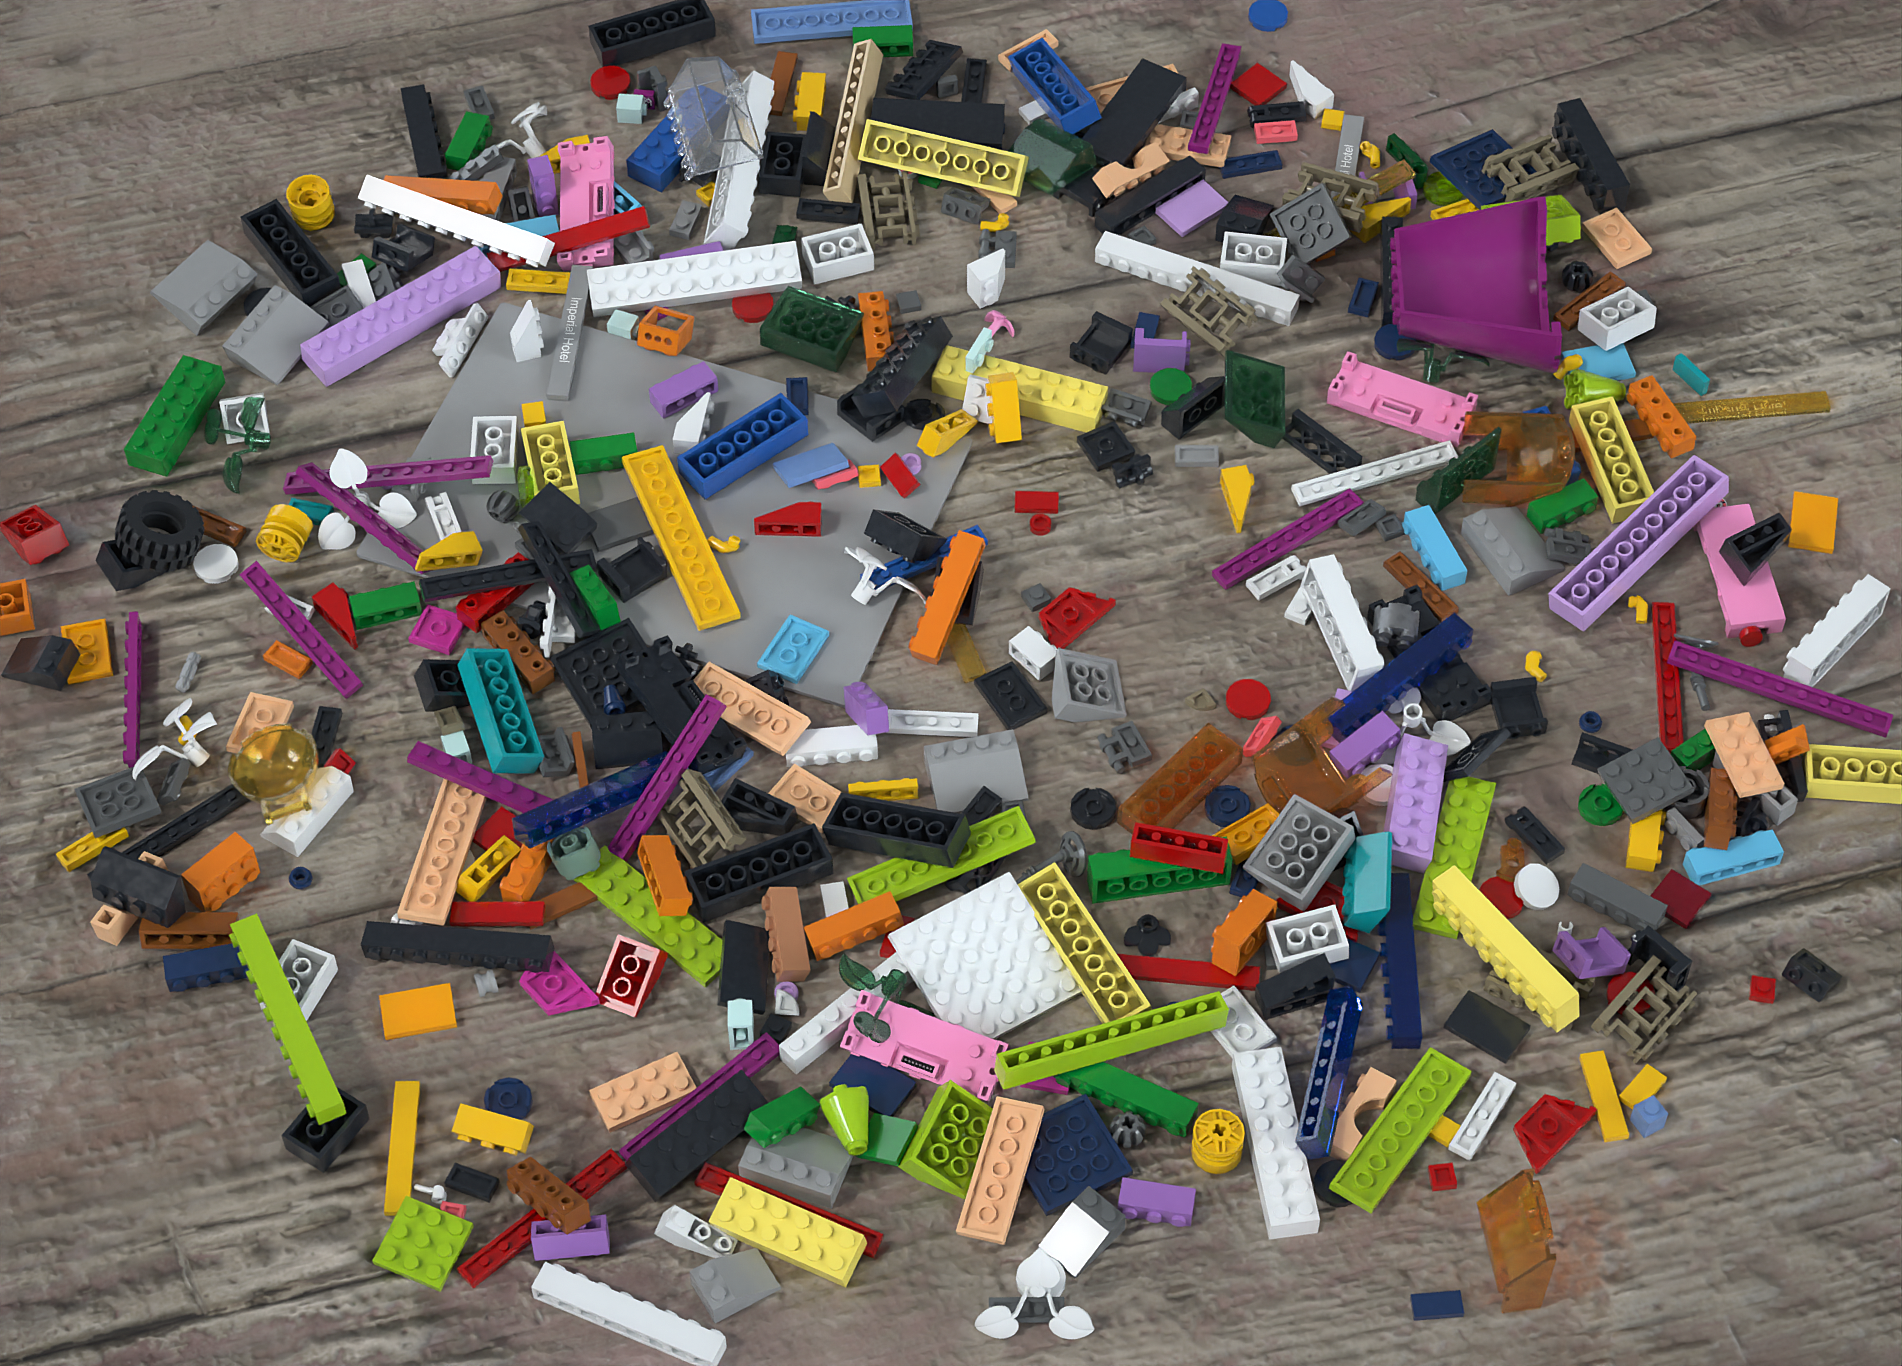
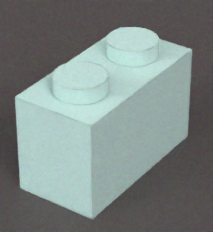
M736 999L728 1001L730 1050L746 1049L754 1042L752 1000Z

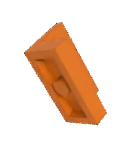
M1803 724L1764 741L1775 765L1810 751L1806 728Z

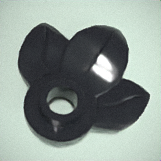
M1150 914L1140 917L1135 926L1127 929L1124 936V945L1127 947L1137 946L1142 956L1153 957L1157 953L1159 945L1168 946L1171 944V934L1168 929L1160 926L1158 919Z

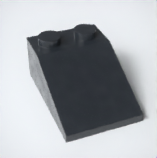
M1234 195L1223 209L1216 224L1215 241L1223 243L1225 232L1262 235L1274 205Z
M551 482L519 512L527 522L539 521L554 548L561 554L574 552L597 529V522Z
M116 540L102 542L95 560L115 591L136 588L167 572L166 570L155 572L154 569L149 568L147 570L143 569V566L139 564H133L131 559H127L122 554V551L119 550Z
M938 557L935 578L942 573L941 565L944 557ZM979 561L954 624L973 626L984 573L982 561Z
M54 635L21 638L1 676L61 691L81 654L71 639Z
M423 659L414 678L425 712H435L452 706H456L457 709L470 706L458 668L460 660Z

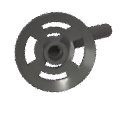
M1674 634V637L1680 642L1699 649L1714 647L1719 644V642ZM1691 672L1690 682L1693 690L1697 693L1701 710L1707 711L1710 709V704L1705 691L1703 675Z
M1075 831L1066 832L1061 838L1060 851L1036 866H1031L1030 870L1027 869V873L1023 872L1022 876L1015 882L1017 884L1021 883L1054 862L1056 864L1062 862L1064 869L1070 876L1075 878L1082 876L1087 866V852L1080 835ZM1071 839H1072V840L1074 841V843L1076 844L1077 849H1076L1075 847H1073L1072 844H1070Z

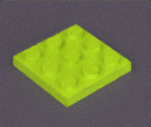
M406 1196L372 1260L373 1264L441 1292L474 1225L472 1222Z

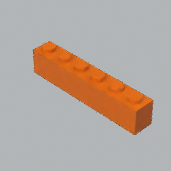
M385 175L383 181L476 214L494 215L503 197L496 182Z
M961 530L958 531L957 536L952 537L949 546L951 549L949 556L944 557L941 565L942 573L935 578L933 584L935 589L933 595L928 596L925 608L927 610L924 616H920L918 620V632L916 636L911 637L909 642L912 657L938 665L985 549L984 538Z

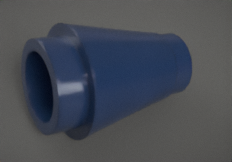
M615 685L606 686L604 688V713L606 715L625 713L626 705Z

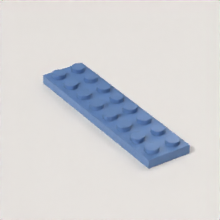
M863 0L751 10L754 44L853 36L852 27L912 25L913 31L909 0Z

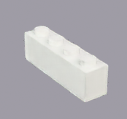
M858 725L804 730L786 752L787 767H792L794 764L802 767L803 765H824L826 763H847L849 761L878 759L876 734L867 736Z

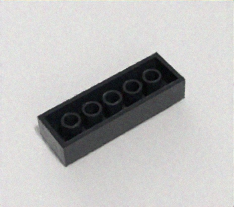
M675 0L588 26L590 43L602 67L617 66L716 37L715 19L705 0Z
M1581 98L1558 103L1556 113H1554L1555 121L1552 127V135L1558 140L1562 153L1566 154L1571 164L1575 163L1579 167L1576 175L1577 180L1584 186L1585 194L1590 197L1594 210L1598 211L1599 215L1614 208H1618L1621 213H1624L1630 183Z
M277 199L240 216L244 234L288 290L307 306L311 307L341 289L339 276Z
M941 316L927 317L917 322L915 320L908 322L904 326L905 329L895 338V342L886 349L885 355L876 362L874 369L866 375L867 378L856 388L857 391L851 398L863 418L898 410L953 337Z
M842 792L822 826L828 844L832 846L954 868L971 835L965 814Z
M815 823L685 871L688 891L692 893L693 902L703 923L762 901V897L765 896L769 887H800L834 874L833 858Z
M741 1069L629 1157L625 1165L656 1202L745 1131L744 1128L750 1112L769 1102Z

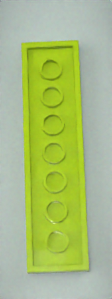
M1473 777L1449 781L1436 829L1432 860L1424 874L1411 929L1457 940L1459 930L1455 931L1450 926L1448 919L1444 915H1439L1433 907L1432 881L1455 865L1472 882L1496 783Z
M1016 806L969 826L971 835L954 868L895 857L850 876L847 880L858 904L891 891L897 902L1036 843L1035 837L1020 807Z
M604 845L600 849L599 868L576 877L574 881L577 883L581 882L597 895L598 900L657 949L669 953L668 958L706 988L720 975L723 940L688 912L686 916H659L646 878L623 859L609 852L608 847Z
M1430 1047L1332 1180L1329 1189L1372 1214L1440 1117L1468 1081L1472 1071Z

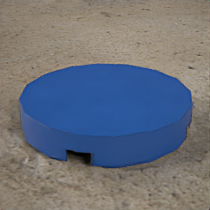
M1257 0L1249 8L1248 19L1256 29L1271 32L1275 31L1276 28L1280 27L1281 29L1287 23L1288 10L1278 0Z

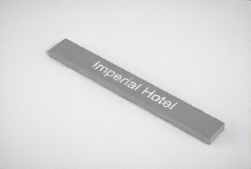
M1344 114L1335 171L1355 176L1364 117ZM1332 191L1331 196L1336 202L1341 193ZM1345 204V208L1350 210V205Z
M572 265L546 394L547 399L569 400L590 291L587 270L593 269V266Z

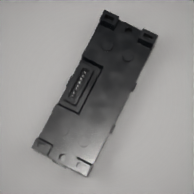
M1142 58L1114 97L1108 102L1100 114L1102 118L1093 123L1076 146V158L1089 165L1091 162H1095L1105 167L1116 161L1126 167L1180 93L1186 91L1187 77Z
M873 98L870 120L1002 150L1003 134H1005V104Z
M1418 585L1405 589L1403 596L1387 603L1381 599L1369 604L1367 619L1372 626L1375 608L1379 605L1385 608L1389 607V603H1402L1410 605L1411 611H1419L1417 641L1411 644V648L1403 650L1397 646L1387 645L1386 647L1410 682L1417 687L1421 698L1437 721H1452L1490 704L1492 690L1488 684L1482 685L1468 663L1463 662L1460 657L1461 655L1424 602L1422 590Z
M667 635L654 640L652 647L636 652L633 648L621 653L616 669L673 746L705 696L696 683L691 680L690 674L673 653V642ZM720 717L688 768L701 772L703 775L742 759L747 743L743 737L736 738Z

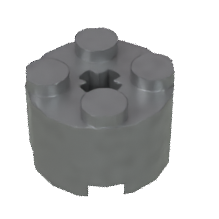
M1389 603V607L1382 608L1380 605L1377 606L1374 612L1372 633L1376 645L1397 646L1403 650L1410 649L1411 644L1417 641L1419 611H1411L1410 605L1402 603Z
M1680 766V769L1693 786L1694 792L1663 808V810L1667 813L1668 810L1675 807L1687 820L1695 818L1703 812L1708 798L1709 782L1701 771L1697 770L1695 772L1685 769L1686 766Z

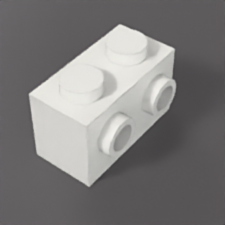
M1028 626L1009 640V654L1039 681L1055 669L1057 648L1046 642L1038 631H1034Z

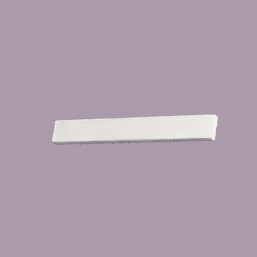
M1449 440L1293 484L1291 490L1300 507L1338 496L1349 488L1352 491L1455 463L1458 462L1459 457Z

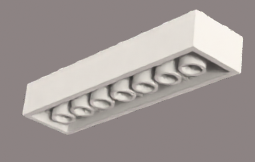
M1281 1047L1233 1053L1232 1071L1269 1240L1318 1233L1320 1217Z

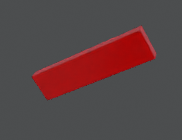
M544 901L452 902L449 923L451 926H543L546 905Z

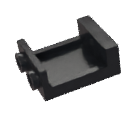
M1076 158L1053 181L1052 196L1060 199L1064 194L1088 207L1090 217H1094L1095 212L1104 207L1109 200L1115 198V195L1106 198L1092 179L1100 170L1079 158Z
M399 224L396 236L390 240L381 237L373 239L371 258L408 272L433 256L435 237Z
M1096 311L1092 316V325L1077 343L1072 342L1070 344V358L1092 368L1094 371H1099L1106 375L1130 345L1133 328Z
M858 384L854 389L843 394L837 400V415L873 442L904 421V406L901 404L898 410L863 418L851 398L857 391L856 388L860 385Z
M641 536L637 538L638 545L610 563L605 558L597 561L598 575L623 603L667 577L666 567H668L665 558L662 555L658 556L649 541L646 542Z
M1536 677L1491 682L1490 689L1492 694L1490 702L1498 729L1507 728L1511 735L1507 739H1517L1525 736L1536 737L1546 734L1548 720L1543 718L1536 694Z
M1649 925L1643 931L1638 930L1631 938V947L1628 949L1631 954L1628 965L1631 966L1638 959H1641L1646 964L1654 955L1661 961L1658 965L1661 968L1664 966L1667 969L1661 977L1677 992L1682 989L1686 984L1692 960Z

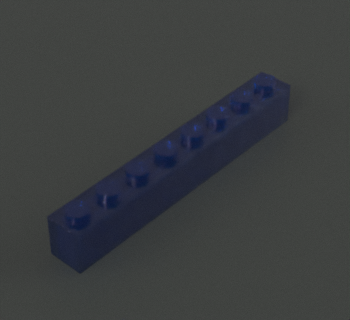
M1454 612L1323 714L1322 727L1341 743L1381 711L1384 713L1388 711L1391 704L1396 700H1402L1410 689L1420 686L1424 678L1428 675H1434L1442 664L1452 661L1456 653L1461 649H1467L1473 641V629Z
M664 751L512 818L515 839L528 848H533L638 801L668 752Z
M1391 873L1390 910L1381 919L1382 922L1378 923V935L1383 936V943H1380V957H1384L1385 963L1381 965V975L1386 977V984H1383V998L1388 999V1004H1385L1384 1008L1385 1019H1389V1025L1386 1026V1039L1391 1040V1049H1420L1422 1025L1409 873Z
M1351 986L1330 989L1295 1139V1143L1308 1160L1330 1157L1363 1007V1003Z

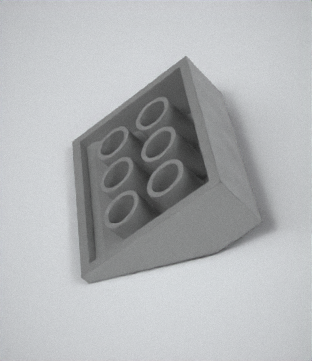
M207 240L152 289L150 294L197 336L254 284L258 274L242 259Z
M274 285L222 347L230 361L278 385L301 359L300 344L323 332L330 324L293 294Z
M1516 506L1484 509L1463 518L1461 535L1508 596L1565 570L1560 561L1547 559L1546 543Z
M1013 729L924 746V763L937 810L962 813L983 786H986L1001 797V803L1020 800L1029 801L1019 748Z
M1294 794L1245 862L1243 869L1284 901L1305 911L1356 839L1354 827Z
M801 1128L794 1135L789 1134L777 1144H771L765 1148L752 1138L738 1165L739 1176L783 1194L832 1209L853 1156L848 1154V1151L844 1149L838 1138Z

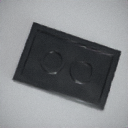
M1013 661L974 679V685L1007 730H1014L1048 712V708Z
M1502 728L1480 733L1445 768L1443 782L1469 777L1511 735L1509 730Z
M1468 990L1444 1023L1443 1028L1506 1064L1530 1030L1531 1025Z

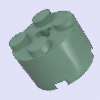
M578 825L566 826L554 834L555 839L552 843L549 840L547 851L558 872L566 880H574L578 876L599 868L601 851L587 827L580 828Z

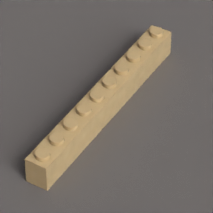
M872 39L855 43L853 47L823 188V194L829 201L853 203L858 180L857 175H859L861 160H858L866 121L867 119L870 120L873 98L875 97L883 58L882 52Z

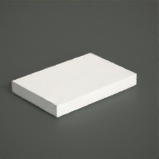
M1235 986L1221 993L1229 1008L1226 1026L1211 1030L1210 1032L1232 1059L1233 1053L1264 1049L1276 1042V1035Z

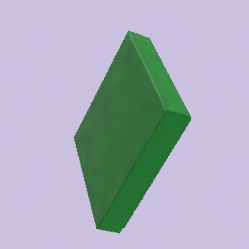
M874 1113L868 1124L867 1151L855 1156L899 1167L918 1129L917 1123Z

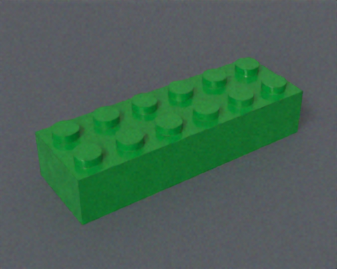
M186 355L181 357L124 448L129 466L165 477L169 475L226 383L222 366Z
M1228 843L1223 874L1130 857V850L1126 849L1088 855L1087 883L1092 904L1230 885L1232 855Z

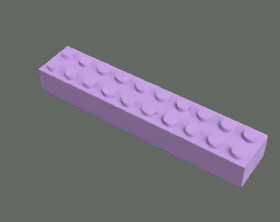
M474 246L300 344L302 360L319 380L328 387L500 289V271L477 246Z
M1693 455L1548 593L1549 609L1584 632L1729 493V476Z

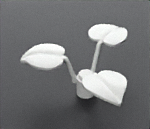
M540 102L534 103L512 120V124L520 120L521 124L519 127L523 126L529 136L523 142L525 147L509 139L496 145L498 149L513 145L521 150L523 154L527 152L531 158L539 157L545 153L546 150L536 138L530 123L536 117L547 115L546 105L538 108Z
M342 448L338 450L330 467V478L336 486L348 488L352 485L355 491L354 496L365 505L378 510V515L395 529L404 527L415 519L417 512L413 509L410 502L399 493L393 492L384 495L380 500V507L371 502L369 495L364 491H359L356 487V484H361L367 479V468L364 462L349 450ZM334 512L323 519L318 533L319 544L322 549L338 550L352 544L356 532L354 526L348 523L350 520L348 515L344 519L341 514Z
M858 546L856 550L845 547L844 553L850 554L859 560L860 563L863 562L865 566L863 576L851 594L857 601L866 605L872 595L877 597L890 584L897 583L917 593L924 604H926L927 599L919 588L898 576L893 577L875 590L876 584L869 580L873 570L880 567L886 571L887 567L880 560Z
M1398 673L1392 676L1384 690L1383 704L1392 714L1403 711V723L1400 729L1401 737L1407 726L1414 728L1421 723L1426 732L1431 735L1429 740L1448 745L1447 756L1454 755L1470 745L1471 741L1466 732L1450 721H1437L1433 726V731H1431L1426 723V719L1422 717V708L1419 706L1421 695L1417 687ZM1396 747L1393 749L1388 748L1382 753L1381 758L1373 764H1394Z
M192 699L185 700L180 706L175 708L166 717L163 725L167 727L175 721L184 734L182 740L189 741L182 748L184 753L181 754L164 745L160 747L156 745L138 759L133 768V779L136 781L137 775L154 761L162 751L188 759L195 767L202 765L210 755L195 740L193 735L208 727L217 725L211 712L206 713L190 727L189 731H186L180 722V716L191 707Z
M1040 1247L1018 1267V1279L1027 1286H1025L1024 1293L1016 1310L1011 1313L1010 1309L1006 1306H993L982 1312L975 1320L976 1329L988 1336L999 1339L1011 1337L1017 1332L1019 1326L1018 1321L1014 1318L1018 1316L1028 1293H1031L1034 1297H1042L1046 1294L1051 1313L1054 1316L1049 1322V1328L1054 1334L1065 1339H1078L1089 1335L1094 1330L1089 1314L1080 1307L1067 1306L1062 1308L1059 1313L1056 1311L1051 1296V1287H1054L1059 1282L1060 1272L1052 1258Z

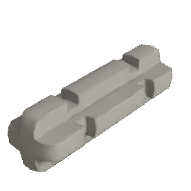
M191 652L188 655L175 686L176 690L185 693L189 689L190 681L193 680L198 667L197 664L201 660L200 654Z

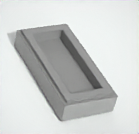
M1175 445V467H1219L1218 445Z

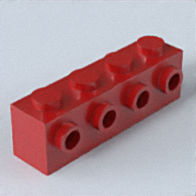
M518 552L513 557L508 558L504 564L529 559ZM534 583L469 594L455 606L457 618L477 634L482 630V622L505 610Z
M1135 822L1131 839L1130 857L1223 874L1228 839Z

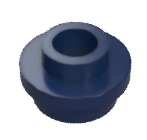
M1588 711L1580 717L1579 726L1587 733H1595L1601 729L1602 720L1598 713Z
M296 867L289 875L290 885L295 889H305L313 880L312 873L305 867Z

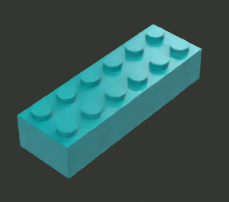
M467 648L458 663V668L492 772L534 774L544 759V754L508 649Z

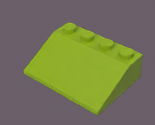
M1562 195L1547 196L1546 246H1550L1554 242L1570 243L1575 239H1581L1580 214ZM1518 201L1483 205L1481 210Z
M952 1080L939 1086L918 1125V1129L899 1168L921 1182L966 1199L993 1108Z

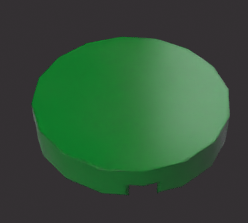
M1176 368L1159 370L1150 380L1152 397L1164 405L1173 404L1182 394H1186L1192 389L1190 377L1184 371Z
M1593 784L1583 789L1578 800V810L1587 822L1597 826H1608L1620 820L1624 811L1606 784L1597 786Z

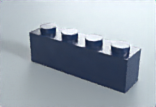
M232 943L163 956L165 980L169 992H182L190 988H203L211 984L230 983L234 980L247 978L246 971L249 969L247 965H241L237 955L241 951L239 947L234 948Z

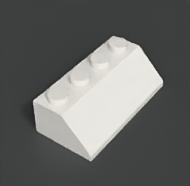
M333 766L317 768L260 834L261 837L299 857L354 792L351 777Z

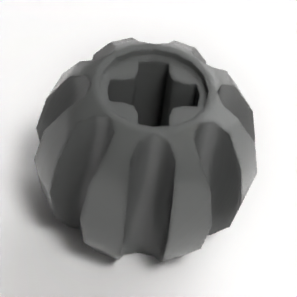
M500 490L494 492L489 497L486 508L492 518L505 523L516 517L519 511V502L512 493Z
M1126 1111L1125 1114H1117L1113 1119L1114 1122L1110 1124L1112 1138L1117 1145L1124 1144V1148H1130L1131 1145H1139L1146 1135V1125L1143 1118L1139 1114L1133 1115L1132 1111Z

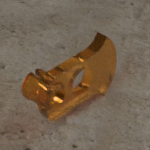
M1510 838L1507 840V845L1500 847L1501 868L1496 871V875L1509 882H1514L1517 873L1525 867L1524 849L1521 848L1522 843L1520 840ZM1507 861H1515L1518 866H1510Z

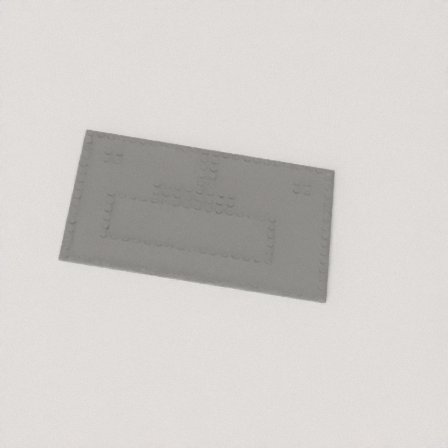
M504 302L500 303L411 458L424 461L426 455L431 456L432 460L470 457L473 417L517 416L519 441L516 483L472 484L471 479L426 483L425 492L420 494L417 502L407 499L417 512V516L408 525L397 529L423 551L438 543L440 539L426 506L425 498L429 496L432 498L440 496L439 493L446 492L461 532L474 531L483 551L478 565L438 569L421 574L416 572L411 565L400 559L396 553L382 545L381 541L369 533L366 534L359 546L357 556L413 575L429 578L503 565L508 558L518 553L515 542L521 539L522 536L517 533L514 527L517 529L518 523H528L519 512L534 498L521 434V428H525L521 404L543 401L546 424L564 421L569 448L570 441L632 432L635 434L638 452L663 445L706 539L708 540L710 536H714L724 542L728 541V538L732 535L740 539L739 549L733 552L720 553L711 548L741 613L740 619L698 631L669 565L666 567L667 577L625 603L602 580L597 570L595 574L617 603L620 620L623 621L630 618L647 647H652L654 640L668 635L673 642L672 651L676 656L680 657V653L675 652L676 646L684 647L686 643H690L693 645L692 651L698 653L696 659L689 658V660L704 665L711 662L727 672L750 678L765 671L757 667V662L791 614L828 630L829 637L799 682L795 684L783 679V689L845 708L844 687L850 686L853 682L861 681L905 588L903 585L894 584L882 590L877 597L872 595L866 605L857 601L851 594L860 582V574L864 573L865 566L863 562L860 563L859 560L850 554L844 553L845 547L856 550L858 546L883 564L902 557L903 555L900 553L894 554L886 550L887 546L871 542V537L864 534L873 509L899 512L932 530L969 453L972 439L963 436L946 452L931 457L926 455L917 446L923 430L912 428L903 421L872 442L837 415V399L808 391L809 415H804L808 419V435L704 500L679 474L677 457L681 454L674 453L673 436L676 424L696 403L663 419L650 403L649 388L689 369L693 365L703 362V360L683 354L668 356L663 352L647 350L644 347L638 346L635 340L583 326L569 400L547 399L546 394L561 319L539 313L540 320L536 322L539 321L542 334L539 335H541L544 348H540L541 357L516 362L510 332L523 308ZM704 361L718 380V392L711 395V401L714 402V412L709 415L710 429L705 431L706 439L779 393H782L787 398L786 384ZM830 443H834L845 458L851 460L857 471L858 466L879 464L880 468L895 452L900 457L912 453L918 455L921 459V470L914 474L921 485L904 499L880 468L881 486L859 488L857 476L850 481L839 482L826 489L818 490L812 481L788 488L774 470L773 463ZM625 468L576 475L580 504L578 505L586 513L638 497ZM500 490L512 493L519 502V511L516 517L505 523L492 518L486 508L489 497L494 492ZM813 501L822 503L821 537L755 535L754 518L798 502ZM655 534L642 537L646 542L649 541L658 556L662 555L665 558ZM590 535L574 552L592 549L596 563L602 558H605L610 563L635 548L638 544L636 539L598 552ZM544 581L536 582L510 605L527 609L536 600L550 603L549 587Z

